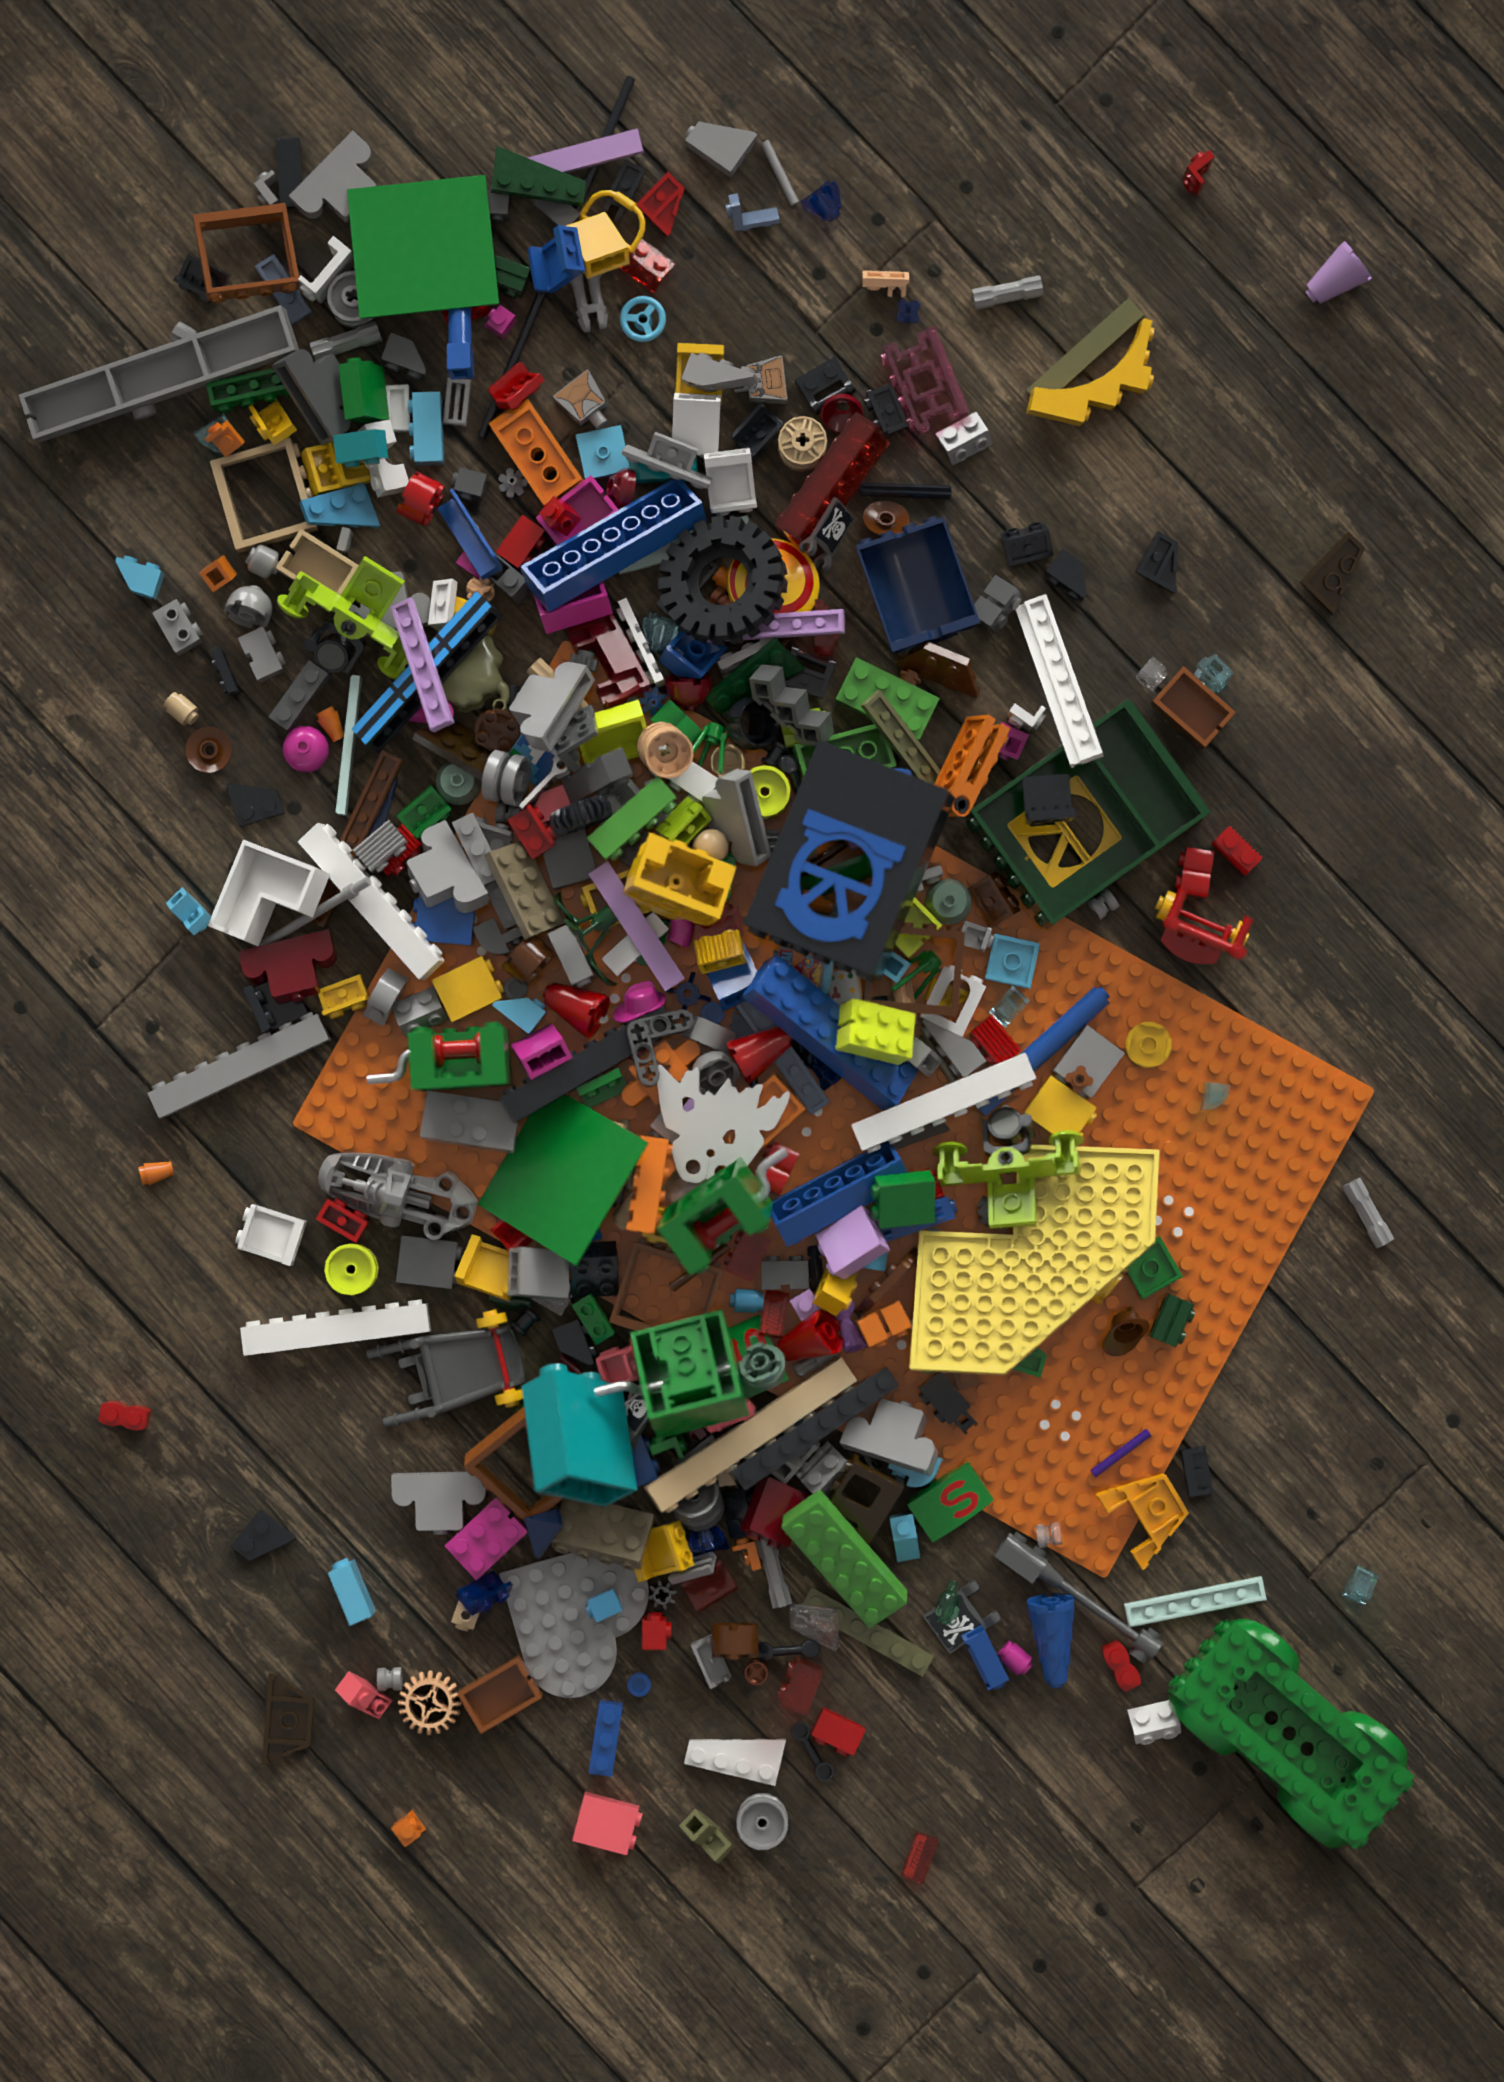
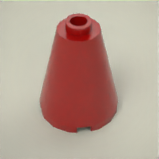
M555 982L552 985H547L542 995L547 1006L579 1033L588 1038H591L600 1028L601 1024L598 1022L601 1016L605 1018L610 1005V998L605 994Z
M778 1026L731 1040L725 1044L729 1048L728 1051L737 1064L739 1071L744 1074V1079L749 1084L791 1047L790 1042L793 1038Z
M819 1309L781 1338L777 1343V1348L783 1353L785 1361L790 1362L839 1353L843 1348V1338L839 1339L837 1332L840 1331V1326L834 1316L827 1311L822 1312V1309Z

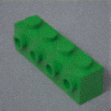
M273 368L206 383L211 407L219 413L230 412L232 407L236 406L248 408L251 405L254 406V402L262 400L264 403L274 402L277 400V397L284 395L288 398L291 397Z

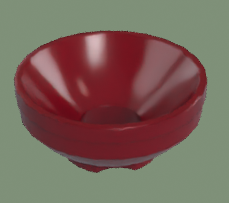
M836 394L824 402L821 410V419L829 430L836 433H849L856 430L862 423L863 408L855 397L847 394ZM844 402L850 408L847 411H840L836 405Z
M623 468L615 475L613 474L612 477L610 476L608 480L606 495L619 510L630 504L636 485L634 469Z

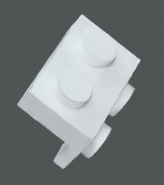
M1014 704L1006 717L1010 719L1008 722L1013 727L1019 730L1022 727L1027 732H1030L1032 728L1037 730L1046 717L1043 714L1046 708L1041 706L1036 715L1032 716L1017 704Z
M1169 1700L1128 1710L1136 1744L1147 1745L1160 1738L1172 1739L1181 1733L1179 1718L1170 1708Z

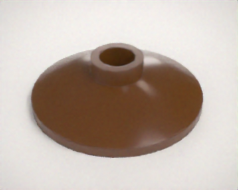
M877 501L865 509L863 523L868 531L877 536L887 531H893L894 534L903 532L902 527L909 525V515L906 509L898 503Z
M202 727L194 731L188 738L185 748L186 757L189 763L198 771L214 773L223 769L230 761L232 744L229 737L222 730L215 727ZM213 747L214 753L207 755L206 749Z

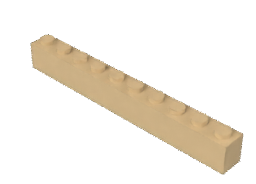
M836 1358L754 1413L753 1417L748 1418L747 1421H742L644 1487L660 1512L665 1510L667 1513L671 1512L679 1506L678 1501L684 1497L688 1500L698 1493L697 1488L703 1484L707 1487L718 1480L717 1475L725 1471V1473H728L738 1466L736 1464L737 1461L743 1457L745 1460H748L757 1453L755 1449L761 1445L767 1447L775 1442L777 1434L782 1431L786 1434L796 1427L794 1423L801 1418L805 1421L815 1414L814 1410L820 1405L825 1408L835 1401L833 1399L838 1393L844 1395L854 1388L852 1384L857 1381L843 1358Z

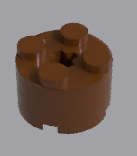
M537 936L524 939L501 967L521 985L529 986L539 973L536 970L539 967L544 969L554 957L552 954L553 950Z
M720 1622L712 1624L713 1658H724L725 1654H727V1659H741L743 1654H745V1658H758L757 1623Z

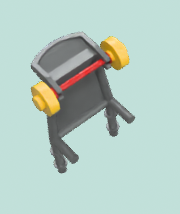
M496 1309L483 1312L484 1317L476 1319L477 1327H487L488 1329L422 1336L405 1341L400 1339L397 1343L385 1346L379 1344L376 1348L366 1350L368 1359L375 1357L381 1359L384 1355L400 1351L405 1353L408 1349L420 1347L434 1406L423 1409L417 1407L415 1411L402 1414L394 1413L393 1416L383 1418L384 1426L396 1425L398 1427L401 1423L413 1420L422 1421V1418L437 1416L502 1390V1394L495 1396L497 1405L505 1404L506 1408L519 1405V1400L523 1399L522 1389L515 1390L514 1386L526 1382L520 1347L512 1325L499 1327V1323L508 1321L506 1312L497 1314Z

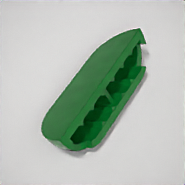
M867 853L825 868L856 882H862L873 877V868ZM811 874L800 879V890H808L809 888L812 890L824 879ZM833 884L830 888L824 891L821 895L825 896L830 893L836 892L835 884Z

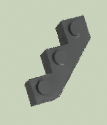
M761 665L749 678L753 700L759 705L763 704L772 712L770 715L783 728L787 726L796 735L794 738L799 743L817 746L819 740L827 742L834 733L831 712L810 710L807 690L786 687L783 667Z
M623 748L594 759L595 762L585 764L575 771L574 774L561 778L570 804L594 797L593 795H607L610 793V789L614 787L613 784L621 786L630 782V778L634 774Z

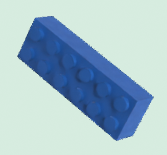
M886 1141L880 1144L881 1149L869 1154L865 1151L772 1200L771 1217L786 1246L801 1242L803 1238L820 1232L824 1227L837 1222L860 1206L865 1207L873 1202L871 1186L874 1185V1176L908 1173L893 1145Z

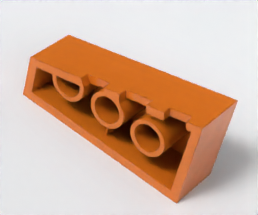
M641 1135V1138L647 1141L648 1145L636 1164L633 1194L629 1208V1221H627L626 1230L654 1234L662 1217L661 1214H658L659 1205H664L666 1191H662L663 1182H668L669 1168H665L666 1158L671 1159L673 1145L669 1144V1139Z

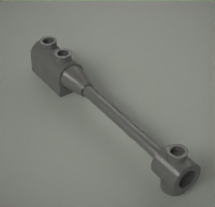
M1018 1532L1014 1535L1011 1533L1007 1534L993 1553L994 1557L1032 1584L1038 1577L1051 1586L1060 1588L1068 1595L1073 1596L1080 1604L1131 1639V1651L1129 1653L1145 1664L1147 1660L1151 1661L1163 1643L1159 1640L1161 1637L1159 1633L1152 1628H1149L1148 1631L1141 1629L1139 1633L1135 1632L1063 1580L1064 1578L1045 1558L1046 1552L1036 1545L1033 1549L1025 1543L1028 1539Z

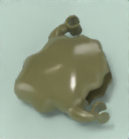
M488 634L442 683L447 702L452 705L453 710L467 714L470 711L482 708L485 700L499 694L500 699H496L493 702V709L503 705L502 710L508 711L507 704L510 698V691L499 673V669L503 664V656L497 650L493 638Z

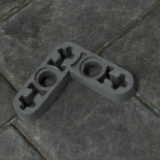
M677 1010L634 1020L628 1025L626 1036L637 1078L643 1087L651 1088L655 1086L660 1077L651 1040L687 1032L693 1024V1016L689 1011ZM679 1016L688 1019L685 1027H682L681 1023L673 1025L674 1030L670 1029L671 1023L668 1018H672L671 1022L678 1021ZM658 1020L663 1021L666 1024V1030L664 1032H657L653 1028V1023ZM634 1026H637L639 1030L643 1029L640 1039L641 1042L646 1040L647 1043L643 1042L634 1046L633 1043L638 1041L637 1035L631 1033L634 1030ZM640 1048H645L649 1051L650 1056L646 1060H641L637 1057L636 1051ZM652 1062V1065L648 1066L649 1073L655 1075L652 1078V1082H648L647 1078L643 1079L642 1076L646 1073L645 1066L640 1068L639 1065H647Z

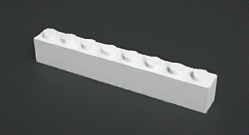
M317 823L298 843L323 871L330 874L329 878L341 892L350 883L355 884L365 877L370 878L372 884L360 891L358 896L349 901L414 975L420 980H426L445 962L441 957L442 951L435 944L431 945L426 940L428 936L420 927L416 928L410 922L412 917L404 909L400 910L395 905L397 900L389 892L385 893L380 888L382 883L374 875L370 876L365 871L366 865L359 858L355 859L350 854L351 848L344 841L340 842L335 837L336 831L329 824Z
M1023 1053L852 1124V1128L861 1150H867L869 1154L881 1149L880 1144L889 1141L891 1145L903 1140V1134L910 1132L911 1135H915L924 1131L923 1126L932 1123L934 1127L946 1122L945 1117L954 1114L956 1118L968 1113V1107L976 1105V1108H980L990 1104L988 1100L997 1096L998 1099H1002L1011 1095L1010 1090L1019 1087L1021 1091L1033 1086L1032 1081L1036 1080L1026 1053Z
M422 1299L408 1301V1306L399 1307V1302L385 1304V1309L376 1310V1306L373 1305L362 1307V1312L353 1313L352 1308L338 1310L339 1315L330 1316L329 1311L315 1313L316 1318L307 1319L306 1314L292 1316L293 1321L283 1322V1317L269 1319V1324L260 1325V1320L246 1322V1327L240 1328L243 1355L430 1332L431 1323L428 1303L422 1304Z

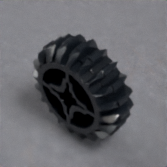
M604 795L577 801L551 813L549 816L550 825L555 834L559 836L578 832L608 820L613 815L612 807Z

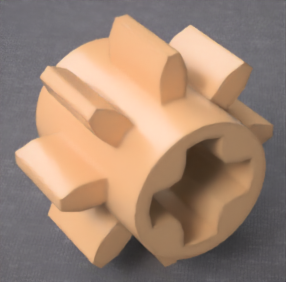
M481 577L479 579L473 578L467 584L466 591L468 595L466 597L471 598L477 591L491 601L495 594L493 588L495 584L489 581L490 579L488 578L482 580Z

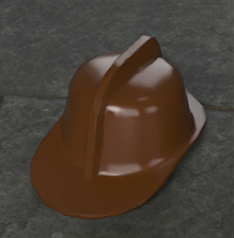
M1128 1307L1125 1311L1114 1315L1111 1319V1330L1103 1342V1349L1106 1354L1121 1356L1132 1351L1149 1330V1323L1141 1318L1133 1307Z

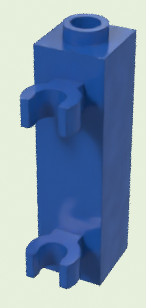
M945 1196L935 1200V1223L883 1228L880 1230L885 1241L888 1242L956 1218L954 1213L958 1212L954 1199L949 1200V1197Z

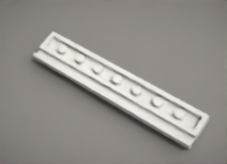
M1044 594L1025 601L1024 604L1018 606L1016 612L1070 766L1073 768L1075 767L1074 765L1079 763L1084 764L1101 758L1103 753L1047 595Z

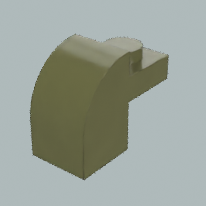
M694 1809L679 1825L694 1843L700 1845L718 1864L735 1847L723 1834L724 1832L708 1816L697 1809Z

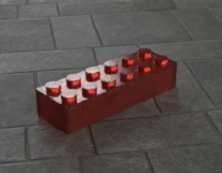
M855 412L852 418L847 420L840 435L834 438L830 449L819 459L817 467L812 474L806 477L804 485L798 493L793 495L789 506L777 518L775 526L788 542L799 548L800 543L810 537L834 497L844 507L890 445V442L877 424Z

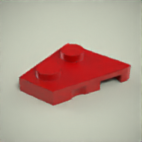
M667 172L637 203V207L666 237L671 233L684 187Z

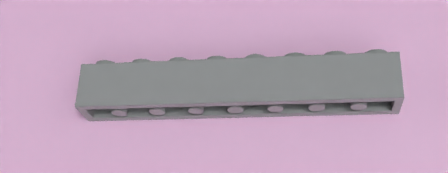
M312 1012L300 1017L301 1022L294 1025L291 1022L278 1027L279 1032L273 1035L267 1032L257 1037L258 1042L250 1045L249 1042L237 1046V1051L230 1055L227 1051L216 1056V1061L211 1064H207V1061L194 1066L195 1071L186 1074L184 1071L173 1076L174 1081L168 1084L162 1081L153 1085V1091L148 1092V1096L158 1117L163 1119L330 1041L331 1038L320 1015H313Z

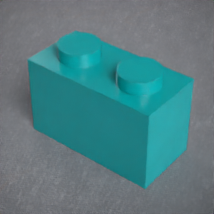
M370 429L333 435L336 463L345 464L346 468L359 467L360 462H366V465L380 464V459L388 458L385 430Z

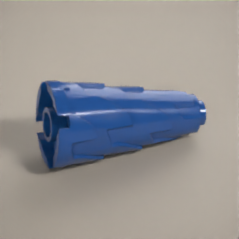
M1047 1593L1035 1595L1027 1599V1609L1032 1623L1034 1641L1037 1643L1039 1663L1042 1665L1046 1683L1050 1684L1051 1688H1060L1067 1682L1068 1668L1071 1661L1070 1641H1072V1622L1074 1620V1597L1064 1593H1053V1597H1047Z

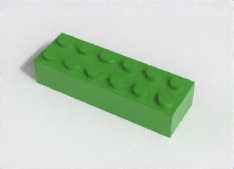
M820 1489L783 1515L782 1529L869 1629L907 1604V1589Z

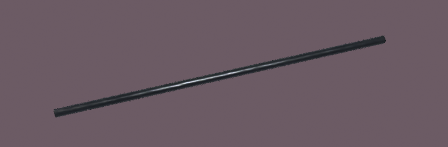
M626 77L601 138L613 135L635 82L633 77ZM600 164L589 167L585 175L584 202ZM573 205V208L580 213L583 206ZM537 291L503 375L518 363L546 292ZM493 399L477 435L485 440L491 428L489 422L495 419L499 409Z

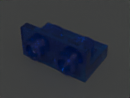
M493 1570L458 1589L455 1596L470 1615L473 1616L478 1612H486L497 1602L502 1603L506 1601L510 1596L513 1584L511 1581L504 1584Z

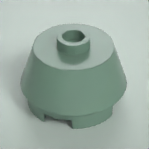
M450 761L446 762L437 773V791L450 804L464 805L470 803L478 796L481 790L482 781Z
M942 879L934 883L928 890L925 902L926 909L941 924L954 925L963 921L968 916L972 907V897L968 888L962 882L955 879Z
M762 1342L748 1347L742 1362H739L740 1374L747 1384L763 1390L772 1389L779 1385L785 1372L783 1353L777 1347L765 1345Z

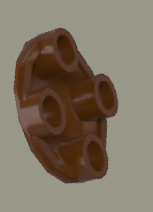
M497 708L487 710L479 716L475 723V740L489 751L509 752L520 737V725L513 714L506 710Z

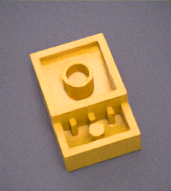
M334 441L324 445L305 448L300 453L313 497L362 483H371L370 471L366 468L364 462H360V466L355 468H346L345 464L336 463Z

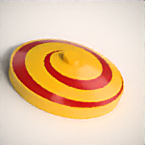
M772 539L783 556L781 558L785 562L787 575H784V577L788 581L787 593H781L784 603L780 611L774 609L772 614L811 611L817 601L820 587L814 563L805 552L800 551L798 546L784 540ZM736 559L731 563L727 575V591L731 603L742 596L748 583L747 571L744 565Z

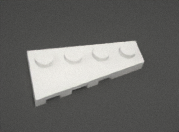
M627 598L618 601L620 608L616 609L622 622L627 621L629 629L626 630L631 643L636 641L639 650L635 652L639 656L641 664L646 663L648 671L645 674L650 685L655 683L658 688L665 685L662 674L659 672L656 661L649 650V646L639 628Z
M690 1739L684 1764L775 1786L786 1739Z

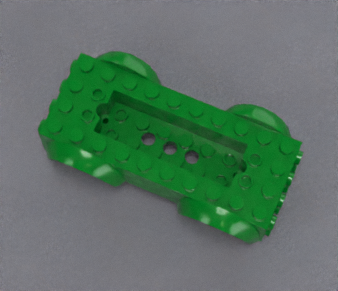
M1249 1619L1225 1620L1224 1622L1221 1620L1214 1627L1213 1632L1215 1634L1210 1640L1205 1639L1198 1647L1200 1652L1196 1657H1190L1183 1666L1185 1670L1182 1674L1174 1676L1169 1682L1168 1686L1170 1688L1167 1692L1169 1693L1170 1708L1179 1720L1211 1749L1223 1756L1235 1752L1240 1753L1279 1787L1278 1801L1302 1828L1323 1845L1331 1849L1345 1845L1355 1850L1358 1847L1362 1848L1368 1841L1369 1837L1367 1835L1371 1830H1376L1384 1820L1382 1818L1387 1811H1392L1398 1804L1397 1798L1402 1792L1406 1793L1413 1785L1412 1780L1415 1776L1407 1770L1408 1752L1405 1746L1391 1731L1376 1720L1355 1711L1341 1713L1299 1677V1657L1292 1647L1274 1631ZM1268 1711H1274L1278 1716L1277 1722L1273 1725L1265 1722L1264 1717ZM1288 1726L1294 1729V1736L1290 1740H1286L1282 1735L1283 1729ZM1304 1742H1310L1313 1745V1753L1309 1756L1301 1753L1300 1747Z

